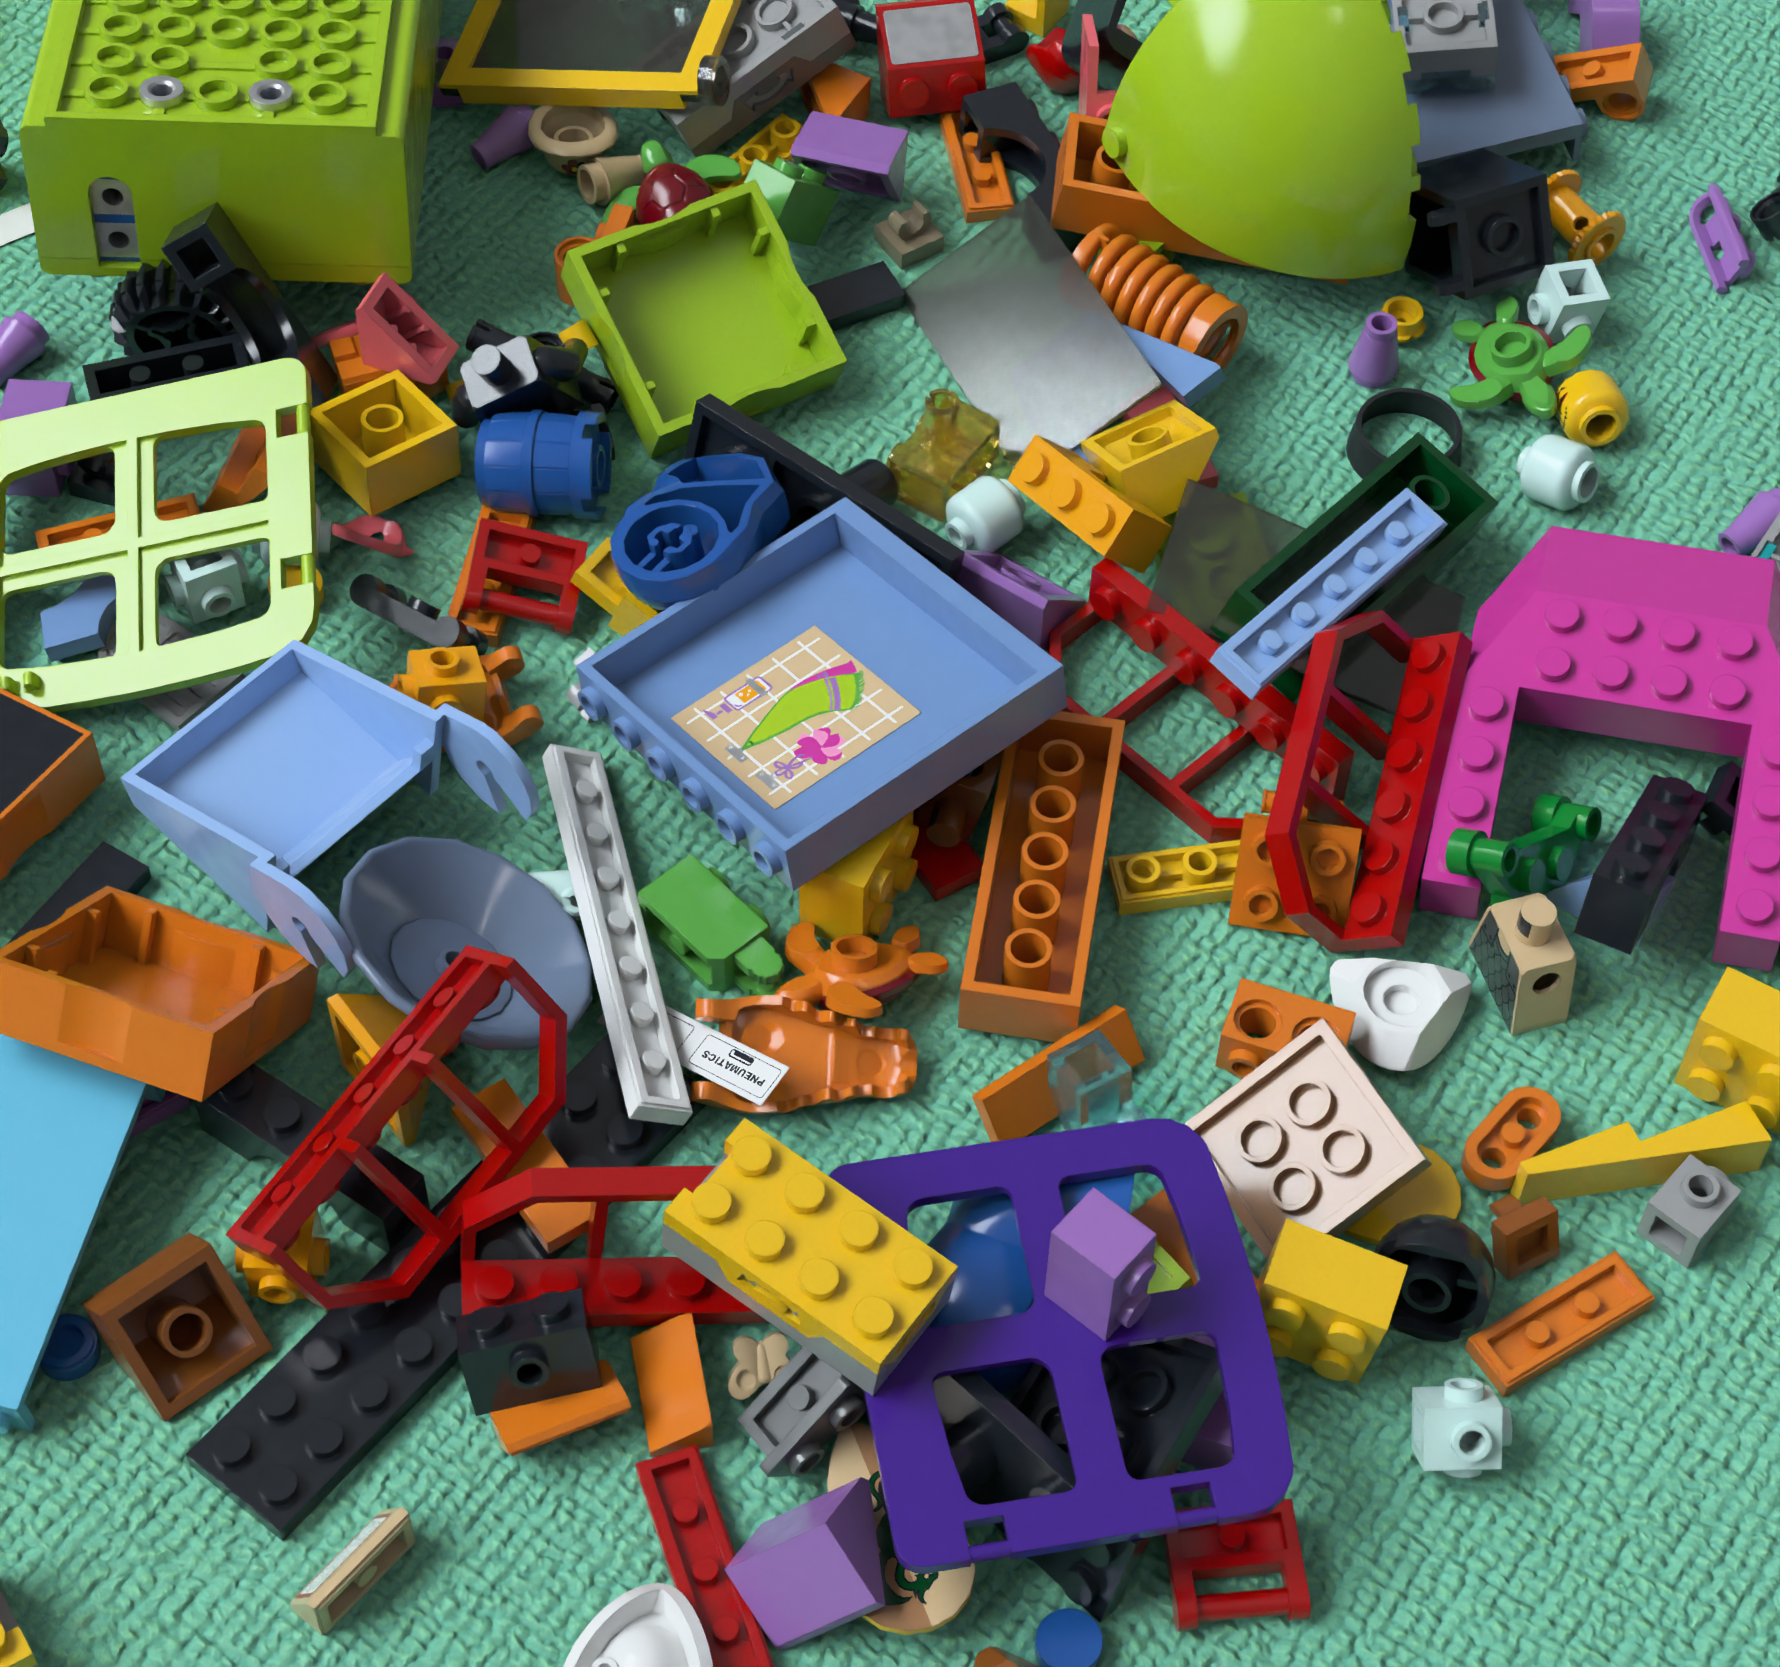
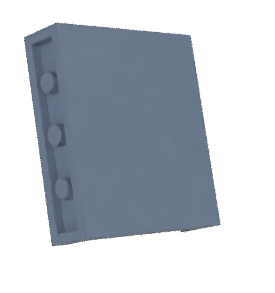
M1493 0L1498 40L1496 75L1471 76L1470 70L1421 73V80L1404 81L1407 103H1417L1421 144L1412 146L1417 168L1482 148L1505 156L1559 142H1564L1572 161L1580 159L1582 138L1587 137L1588 134L1585 113L1582 108L1576 109L1571 99L1568 79L1564 74H1558L1555 68L1551 45L1549 42H1542L1538 34V23L1533 10H1526L1522 0ZM1401 21V25L1405 27V32H1408L1407 21Z

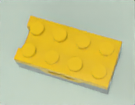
M746 1118L726 1138L723 1159L693 1193L684 1187L664 1210L661 1245L872 1396L949 1301L958 1269L956 1264Z

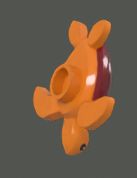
M802 922L794 925L788 932L785 941V956L791 964L806 975L787 981L779 987L774 995L802 1000L810 1003L813 1007L835 1011L852 1017L873 1018L881 1016L883 1014V1006L895 1000L911 987L920 975L946 972L948 970V960L934 952H914L920 947L919 927L914 925L899 928L894 933L890 944L877 943L867 936L850 934L836 938L832 941L830 949L824 951L815 939L814 924L812 922Z

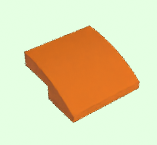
M296 413L281 416L282 437L297 433ZM264 427L241 429L201 510L208 513L244 505L268 487L266 429Z

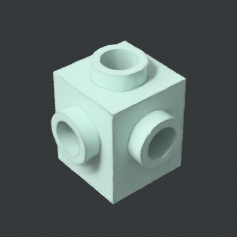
M1592 259L1545 265L1532 294L1529 296L1527 312L1532 324L1544 330L1552 342L1557 343L1566 339L1582 324L1587 325L1593 335L1611 298Z
M230 549L169 562L172 574L164 576L166 589L175 607L185 606L194 625L214 617L224 616L230 611L246 606L242 583L249 581V576L238 550L231 552Z
M1452 1378L1446 1380L1444 1386L1412 1387L1411 1448L1423 1471H1443L1445 1474L1453 1477L1470 1478L1479 1476L1482 1470L1502 1469V1446L1511 1445L1512 1419L1509 1408L1501 1405L1489 1385H1484L1481 1381L1471 1378Z

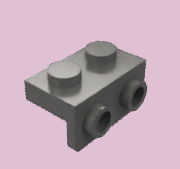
M802 1347L737 1420L767 1455L759 1466L767 1477H800L811 1471L823 1459L825 1450L822 1447L837 1431L845 1430L858 1421L865 1413L867 1406L864 1402L865 1396L862 1388Z

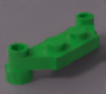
M1543 793L1537 798L1532 810V832L1507 842L1488 838L1484 831L1463 827L1455 829L1446 847L1445 860L1447 869L1452 874L1472 878L1478 877L1491 894L1490 905L1535 893L1546 894L1555 888L1567 884V878L1571 873L1573 861L1583 841H1594L1600 832L1602 823L1601 811L1597 807L1574 804L1566 796Z

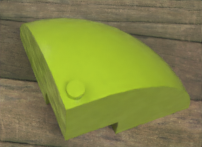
M1178 0L1144 41L1118 87L1101 139L1107 155L1116 161L1133 186L1160 214L1198 241L1230 257L1275 272L1323 279H1356L1402 270L1411 246L1416 219L1409 215L1411 192L1420 190L1421 175L1416 173L1417 162L1412 146L1420 145L1421 142L1417 103H1407L1402 75L1411 71L1409 57L1401 30L1391 31V12L1387 3L1388 0Z

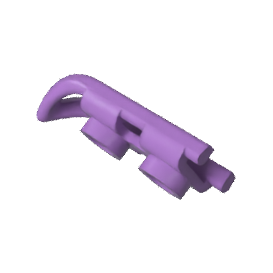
M1710 183L1708 185V192L1697 198L1693 203L1689 213V224L1714 288L1721 295L1727 293V286L1733 284L1737 278L1744 279L1751 274L1755 265V254L1751 249H1748L1743 235L1739 232L1740 218L1736 213H1733L1728 199L1723 196V189L1716 183ZM1710 204H1713L1716 212L1706 225L1701 224V216L1704 210ZM1721 245L1724 255L1720 260H1716L1712 251Z

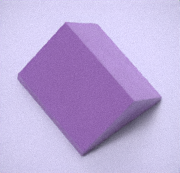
M812 111L792 144L790 155L797 165L803 162L826 173L827 177L824 183L833 188L900 202L903 193L909 131Z
M962 550L965 554L957 583L1045 652L1048 650L1050 631L1081 609L1087 601L997 551Z
M860 1477L762 1523L724 1569L775 1648L784 1651L886 1606L869 1480Z

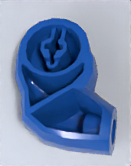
M734 453L682 459L670 465L658 476L651 493L640 497L626 508L625 515L618 523L610 540L611 556L615 570L624 585L639 601L656 610H665L679 601L694 599L711 590L716 591L722 583L737 574L756 552L782 536L790 520L785 491L763 457Z
M1135 1174L1060 1185L1059 1191L1065 1216L1093 1187L1129 1213ZM1004 1193L953 1201L947 1222L929 1242L928 1246L956 1264L958 1269L949 1301L928 1327L946 1326L1026 1312L1031 1308L1034 1298L1010 1197ZM1022 1363L978 1370L976 1372L998 1392L1006 1394L1019 1387L1033 1363Z

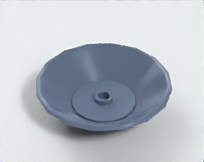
M407 836L368 850L343 879L338 919L354 949L352 951L353 960L386 1001L406 1015L410 1014L466 945L515 958L567 1014V1034L572 1032L592 1003L593 967L588 948L577 922L562 908V904L543 883L499 854L451 838ZM505 980L501 984L500 993L495 1001L487 1008L479 1011L461 1033L460 1042L484 1050H533L539 1047L540 1015Z

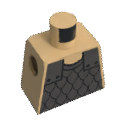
M1535 893L1489 906L1473 933L1468 946L1511 1036L1566 1022L1577 962L1575 953L1557 919L1555 905L1544 894Z

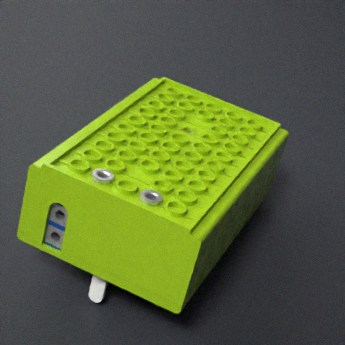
M52 0L19 130L41 269L48 274L105 277L126 276L127 271L139 272L142 263H148L154 267H158L162 259L170 263L161 247L173 227L218 202L271 280L350 282L364 285L375 283L379 275L386 272L397 284L410 282L413 274L444 0Z

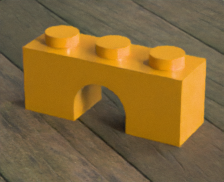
M1035 434L1007 480L1101 555L1144 574L1173 527L1141 502L1122 494L1104 483L1107 476L1077 453Z

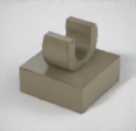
M918 200L913 202L911 209L900 214L896 210L892 211L888 219L874 225V240L901 270L944 251L943 234L933 225L931 214Z

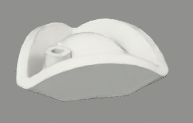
M1381 958L1339 959L1330 967V987L1334 1006L1357 1013L1350 1042L1372 1063L1397 1071L1418 1069L1429 1063L1440 1053L1452 1037L1462 1018L1472 986V982L1466 973L1428 963Z
M652 1583L636 1587L622 1594L603 1608L581 1633L563 1667H713L704 1630L687 1598L672 1585Z

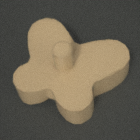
M773 1331L767 1334L763 1340L759 1341L746 1335L739 1336L734 1340L732 1348L734 1356L738 1361L728 1378L729 1393L735 1399L744 1400L755 1393L762 1384H769L791 1360L786 1355L789 1344L784 1333Z

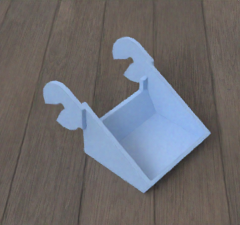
M295 639L120 777L133 805L261 927L269 932L276 926L285 939L317 969L327 962L325 954L343 978L351 973L356 966L352 957L354 949L345 931L329 909L310 889L294 877L409 780H414L429 795L434 793L439 785L442 746L450 762L464 782L482 801L499 814L508 807L501 788L526 821L536 813L540 806L538 790L530 772L510 745L485 723L446 703L435 710Z

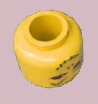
M1590 369L1577 372L1565 379L1557 389L1556 417L1570 440L1585 444L1589 448H1596L1607 445L1617 439L1626 429L1630 418L1629 404L1614 378L1607 373Z

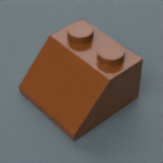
M187 1233L81 1303L113 1357L164 1422L273 1349L211 1243L191 1233Z

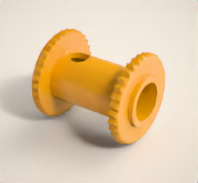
M1570 169L1556 172L1547 178L1551 227L1571 245L1567 259L1569 262L1592 259L1595 266H1597L1621 242L1626 229L1625 217L1614 210L1599 215L1578 195L1582 186L1579 174Z

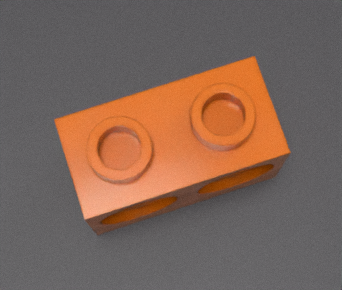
M1241 978L1220 1036L1215 1067L1228 1070L1234 1076L1243 1079L1321 1018H1324L1331 1025L1348 1048L1357 1013ZM1247 1033H1256L1264 1038H1253L1248 1036Z

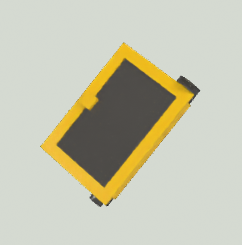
M477 0L451 58L439 59L436 62L435 84L444 96H461L464 103L685 109L688 102H701L704 106L722 107L727 102L731 77L728 62L720 54L742 0Z

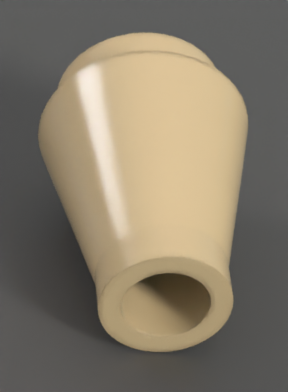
M641 154L635 156L588 158L586 164L580 165L577 169V183L584 200L588 204L597 203L600 206H606L622 190L641 185L646 176L642 168Z

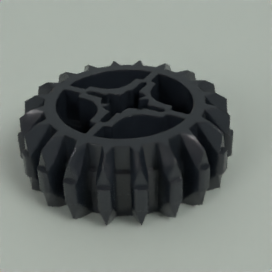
M165 259L161 260L158 267L142 263L139 272L127 271L125 280L118 282L117 288L113 292L109 313L110 329L114 333V342L123 346L124 355L126 356L238 333L224 312L206 296L192 293L173 265Z

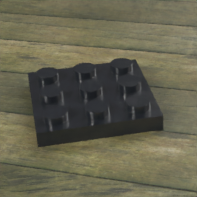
M1181 1338L1108 1351L1102 1357L1101 1367L1127 1473L1132 1478L1140 1480L1173 1475L1223 1390L1215 1348L1189 1338ZM1033 1363L1009 1402L1069 1455L1052 1377L1049 1370L1043 1365Z

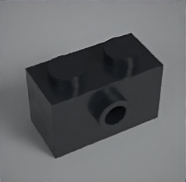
M582 1288L565 1292H547L535 1299L500 1307H482L473 1313L456 1317L458 1358L476 1416L603 1387L598 1345Z

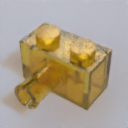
M936 389L930 392L929 396L931 398L926 396V411L920 417L915 431L905 443L899 442L894 446L888 456L886 466L892 471L897 481V500L943 522L946 518L945 512L948 500L981 477L999 456L1001 420L961 401L958 395L951 390Z

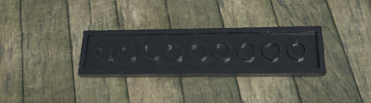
M607 1034L566 1075V1102L544 1128L543 1132L569 1168L648 1166L706 1105L690 1101L693 1113L683 1126L629 1119L609 1034ZM683 1073L690 1100L691 1083L696 1081ZM483 1160L430 1210L436 1218L440 1216L482 1164ZM518 1212L476 1232L474 1260L558 1259L576 1239L548 1254ZM415 1225L359 1282L389 1278L425 1233ZM461 1233L408 1298L331 1309L186 1453L189 1465L281 1541H284L459 1361L456 1317L462 1315Z

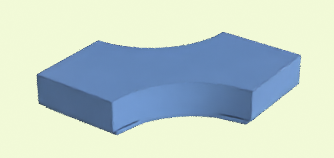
M106 575L85 579L80 587L66 600L40 612L44 649L51 662L106 647L108 632L116 621V582L114 577Z

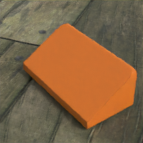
M692 1313L679 1315L631 1337L630 1343L650 1457L664 1455L696 1444L698 1448L714 1446L713 1425Z
M600 1360L603 1387L489 1413L501 1449L507 1454L514 1456L629 1412L628 1409L631 1408L630 1401L611 1365L606 1360Z

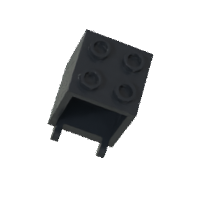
M1485 148L1417 168L1416 173L1421 175L1420 190L1411 192L1409 215L1416 219L1411 246L1405 260V271L1434 285L1437 296L1453 294L1461 299L1469 300L1539 278L1545 265L1555 264L1546 173Z

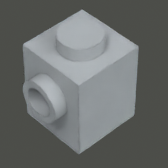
M1690 1154L1649 1200L1636 1233L1687 1269L1728 1222L1742 1190L1732 1184L1721 1170L1714 1166L1705 1165Z

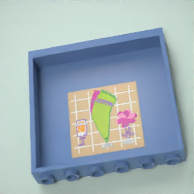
M846 497L756 552L737 574L722 583L718 590H711L694 599L679 601L576 665L582 689L578 692V699L586 714L594 721L601 719L607 724L624 749L627 751L635 749L645 758L650 770L660 781L665 782L669 780L680 790L684 800L692 810L697 813L704 811L715 821L720 833L729 843L733 845L740 843L751 853L754 862L766 876L772 877L775 875L792 891H795L1068 706L1064 667L1060 662Z

